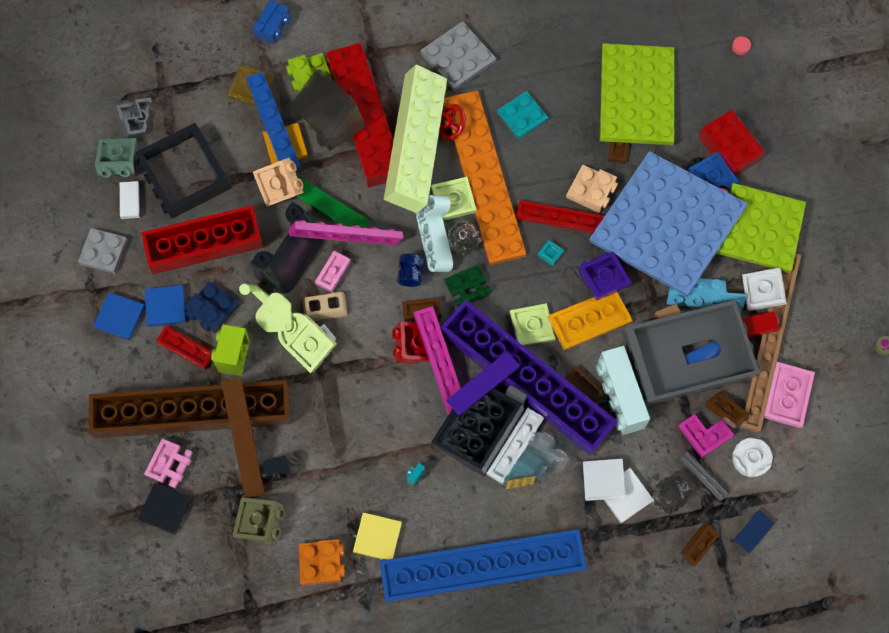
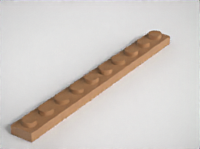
M795 254L793 268L790 273L781 271L787 304L768 307L767 313L775 311L780 331L761 335L756 357L760 365V374L751 378L744 408L749 413V417L740 425V428L760 433L800 263L801 255Z

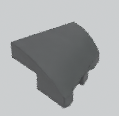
M151 97L135 99L133 103L115 106L114 109L124 138H138L146 133L149 107L152 101Z

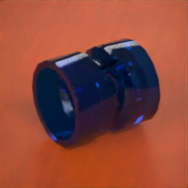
M409 253L400 255L398 265L400 270L397 274V283L406 287L420 286L422 281V273L420 271L423 270L424 258Z

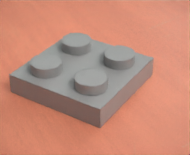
M90 228L78 263L115 274L128 240L124 236Z

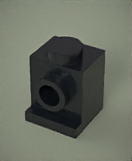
M286 455L263 461L264 467L260 468L263 479L279 481L283 479V476L292 479Z

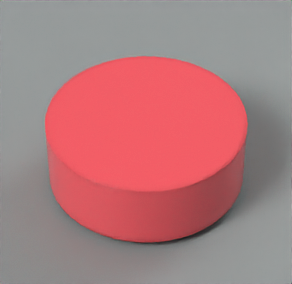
M743 36L735 38L732 44V50L738 55L747 54L751 47L750 40Z

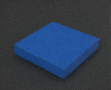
M183 285L145 289L148 327L186 323Z
M109 292L93 327L130 341L145 306L144 304Z

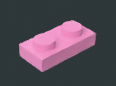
M333 251L317 277L315 284L332 293L351 260Z

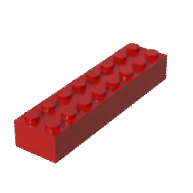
M357 43L326 52L327 63L367 187L371 188L387 183L394 141L362 45Z

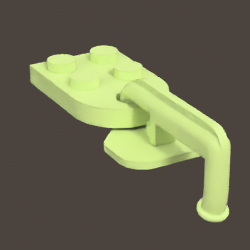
M257 284L240 285L239 291L241 294L247 295L252 292L263 303L256 312L257 323L266 332H278V338L283 347L310 373H314L337 343L309 316L302 313H292L291 303L282 294L273 293L269 296Z

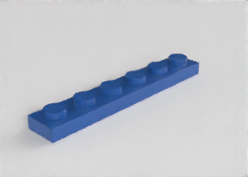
M260 72L246 77L247 84L278 162L290 158L296 165V171L300 170V163L264 73Z

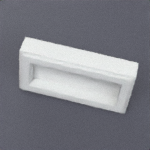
M138 181L120 182L121 219L140 218V184Z

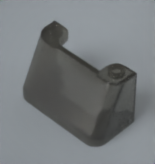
M320 69L312 73L289 105L290 110L288 113L290 117L297 121L304 120L316 132L318 144L321 147L325 146L329 151L366 127L353 98Z

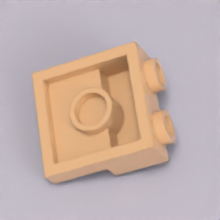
M290 158L253 171L266 207L303 193V182L297 178L295 173L296 165Z
M582 165L566 198L600 213L602 207L606 209L610 198H608L610 192L614 193L617 188V177L601 169L598 172Z

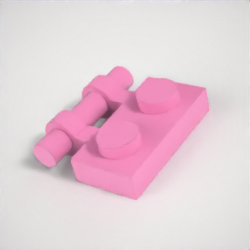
M162 439L144 475L161 483H164L166 477H170L172 479L169 486L176 489L178 483L183 479L182 475L186 466H189L191 463L190 458L193 452L186 449L182 456L178 454L181 449L179 445ZM176 460L180 463L176 471L174 472L170 469L174 461Z

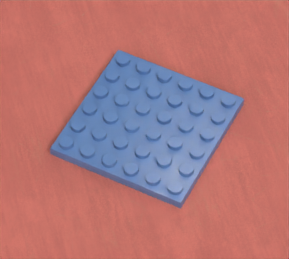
M649 151L589 241L608 253L614 252L617 258L688 297L746 209L747 203Z

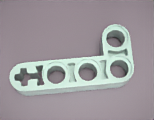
M429 195L428 205L416 213L428 268L431 272H450L453 268V259L442 216L450 209V199L448 196Z

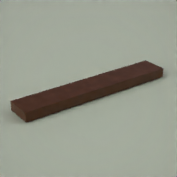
M242 377L223 380L221 384L245 498L265 495Z

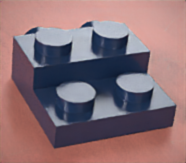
M209 281L199 294L195 293L184 306V309L186 311L185 315L189 319L199 321V325L205 331L209 332L211 330L213 333H216L238 308L239 303Z

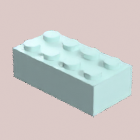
M621 346L602 352L598 359L596 370L598 375L603 378L604 383H602L605 394L609 395L610 401H608V404L618 421L616 424L617 430H621L622 435L645 429L650 417L625 347Z

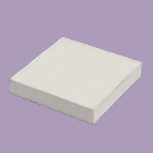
M780 267L742 274L748 311L787 304Z
M623 459L583 462L586 501L626 498Z
M631 468L624 472L626 498L603 499L620 523H623L654 501Z

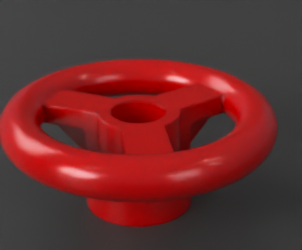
M450 104L442 109L439 135L445 140L458 138L465 128L466 116L464 110L459 105ZM456 111L460 115V125L456 123ZM453 128L456 132L452 135H447L443 130Z

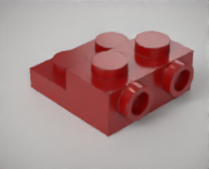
M399 322L392 330V338L396 339L393 357L397 358V363H430L417 323Z

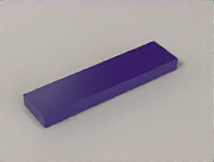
M507 351L446 400L447 403L460 416L518 370L520 365Z

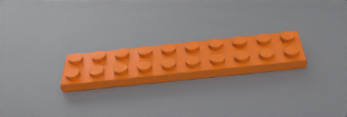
M478 90L444 98V107L450 104L459 105L464 110L466 116L465 128L462 134L454 139L464 177H467L477 209L475 216L489 265L526 257V251ZM456 111V123L460 125V115ZM450 128L452 134H454L456 131L453 128Z

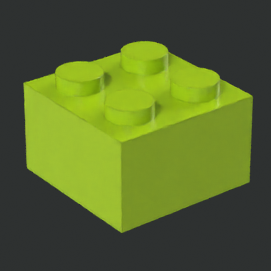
M222 324L221 330H218L216 335L218 344L217 348H214L212 351L211 359L218 372L242 376L250 338L245 328Z

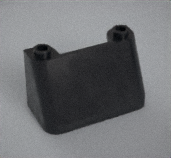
M291 202L286 209L285 216L291 223V226L299 220L315 223L306 211L294 202ZM288 233L274 255L267 251H261L250 262L256 280L279 293L287 294L291 292L323 245L324 239L289 236Z

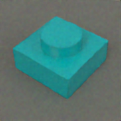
M420 463L416 467L412 466L406 474L408 476L407 483L414 487L425 473V467Z

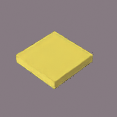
M363 513L353 553L382 560L393 559L402 522Z

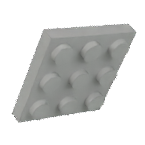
M463 21L421 49V55L440 76L447 78V84L453 91L496 62L494 55Z

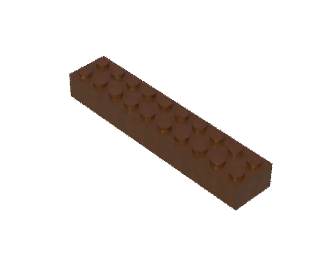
M287 380L243 383L252 427L291 424L290 388ZM222 385L89 394V434L94 439L231 429Z

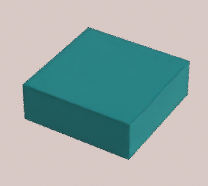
M548 240L537 256L553 266L564 253V250Z

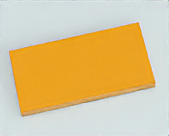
M618 292L596 301L595 297L550 314L547 317L564 351L633 322Z

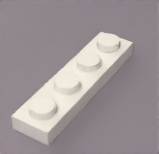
M527 407L486 475L504 485L543 422V416Z

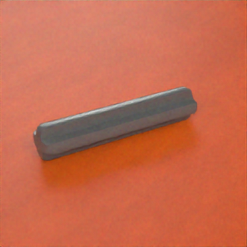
M689 452L681 456L680 461L718 500L721 501L728 495V492Z

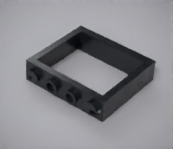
M196 123L136 152L138 157L135 160L140 170H145L146 174H144L148 185L153 184L154 189H152L154 196L156 199H161L162 204L160 206L165 214L169 213L171 219L231 189L229 180ZM194 137L218 181L170 204L146 160Z

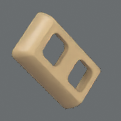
M344 292L315 295L302 299L304 314L313 321L348 315ZM338 297L340 306L330 309L328 307V299ZM319 300L321 309L311 312L309 302Z

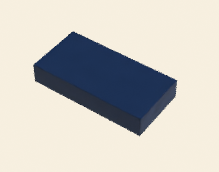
M758 510L733 541L749 554L773 526L774 522Z

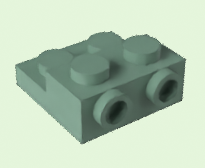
M136 138L99 139L95 161L97 174L105 178L111 175L128 177L130 174H135Z

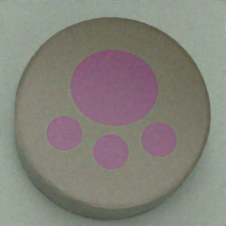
M882 336L875 342V350L882 356H889V336Z

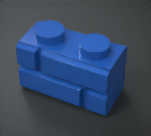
M270 0L253 26L254 35L273 44L276 39L281 37L284 25H288L290 22L289 8Z

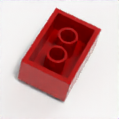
M732 109L702 127L699 134V139L713 155L719 152L735 176L761 161L765 153L764 149Z

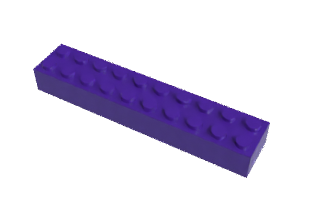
M465 300L441 326L440 329L443 337L483 370L508 351L520 365V368L501 382V384L507 389L512 385L526 393L525 404L543 416L546 421L591 456L615 428L618 422L616 419L468 301Z

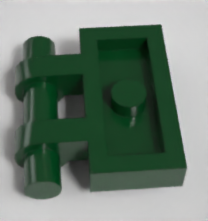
M478 264L444 279L451 297L460 296L459 299L454 300L456 307H459L465 300L470 303L478 298L483 299L487 294L492 293L490 286L481 287L482 284L486 283V279ZM475 289L473 293L468 295L465 293L468 290Z

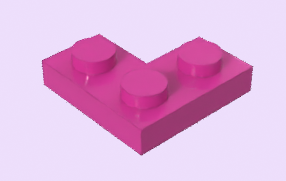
M695 414L678 426L701 458L734 436L723 420L706 429Z

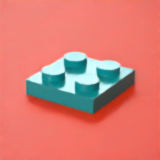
M527 91L497 110V114L518 140L548 121L547 115Z

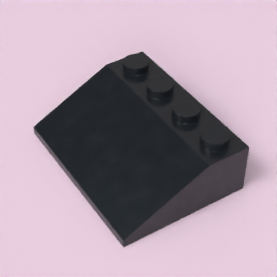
M493 389L460 416L452 409L431 443L467 468L485 477L524 414L523 403Z

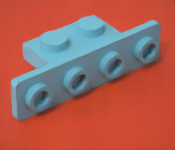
M700 278L688 297L669 288L667 304L704 308L735 300L741 311H743L746 295L727 293L726 281Z

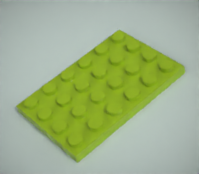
M602 44L600 141L657 145L674 144V47Z

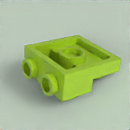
M323 53L308 58L302 55L288 60V65L286 66L287 73L293 77L294 81H291L294 92L298 91L300 97L334 87V82Z

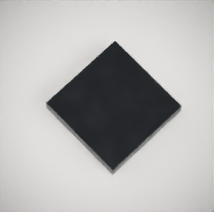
M154 483L138 520L175 535L192 498Z

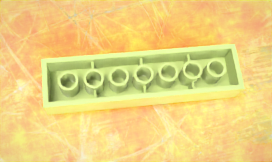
M415 65L405 74L384 200L415 213L428 205L447 78L419 65Z

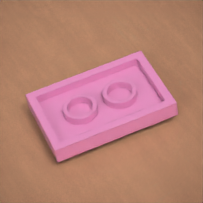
M776 362L764 418L802 428L815 372Z

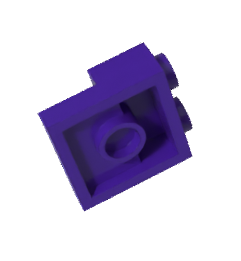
M614 252L609 254L603 253L597 259L585 261L579 266V274L586 287L590 288L596 301L631 286V281Z

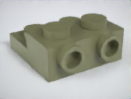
M241 497L232 537L253 540L258 543L275 544V541L281 535V530L278 528L280 520H283L285 516L283 505L277 501Z

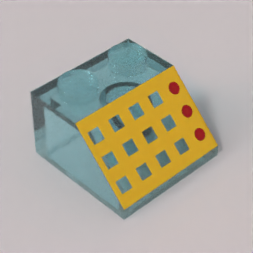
M527 446L504 478L503 487L509 489L532 485L536 480L540 481L548 468L545 466L547 459Z

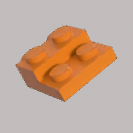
M339 540L299 544L300 585L341 583V577H345V567L341 565L340 557H344V546L340 544Z

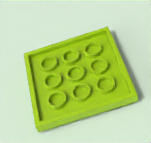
M733 183L730 194L746 202L747 207L716 254L773 269L780 267L781 271L790 273L793 268L806 202Z

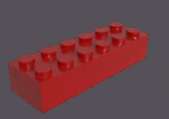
M253 205L141 232L148 267L152 274L263 248Z

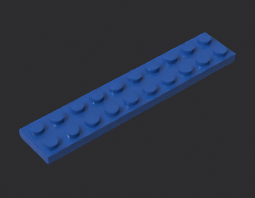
M579 529L379 561L385 603L586 571Z

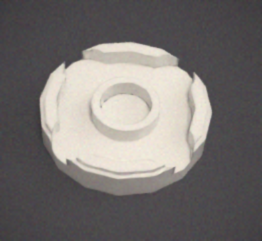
M744 439L736 445L732 453L735 468L747 477L764 475L771 467L773 459L771 449L760 439Z

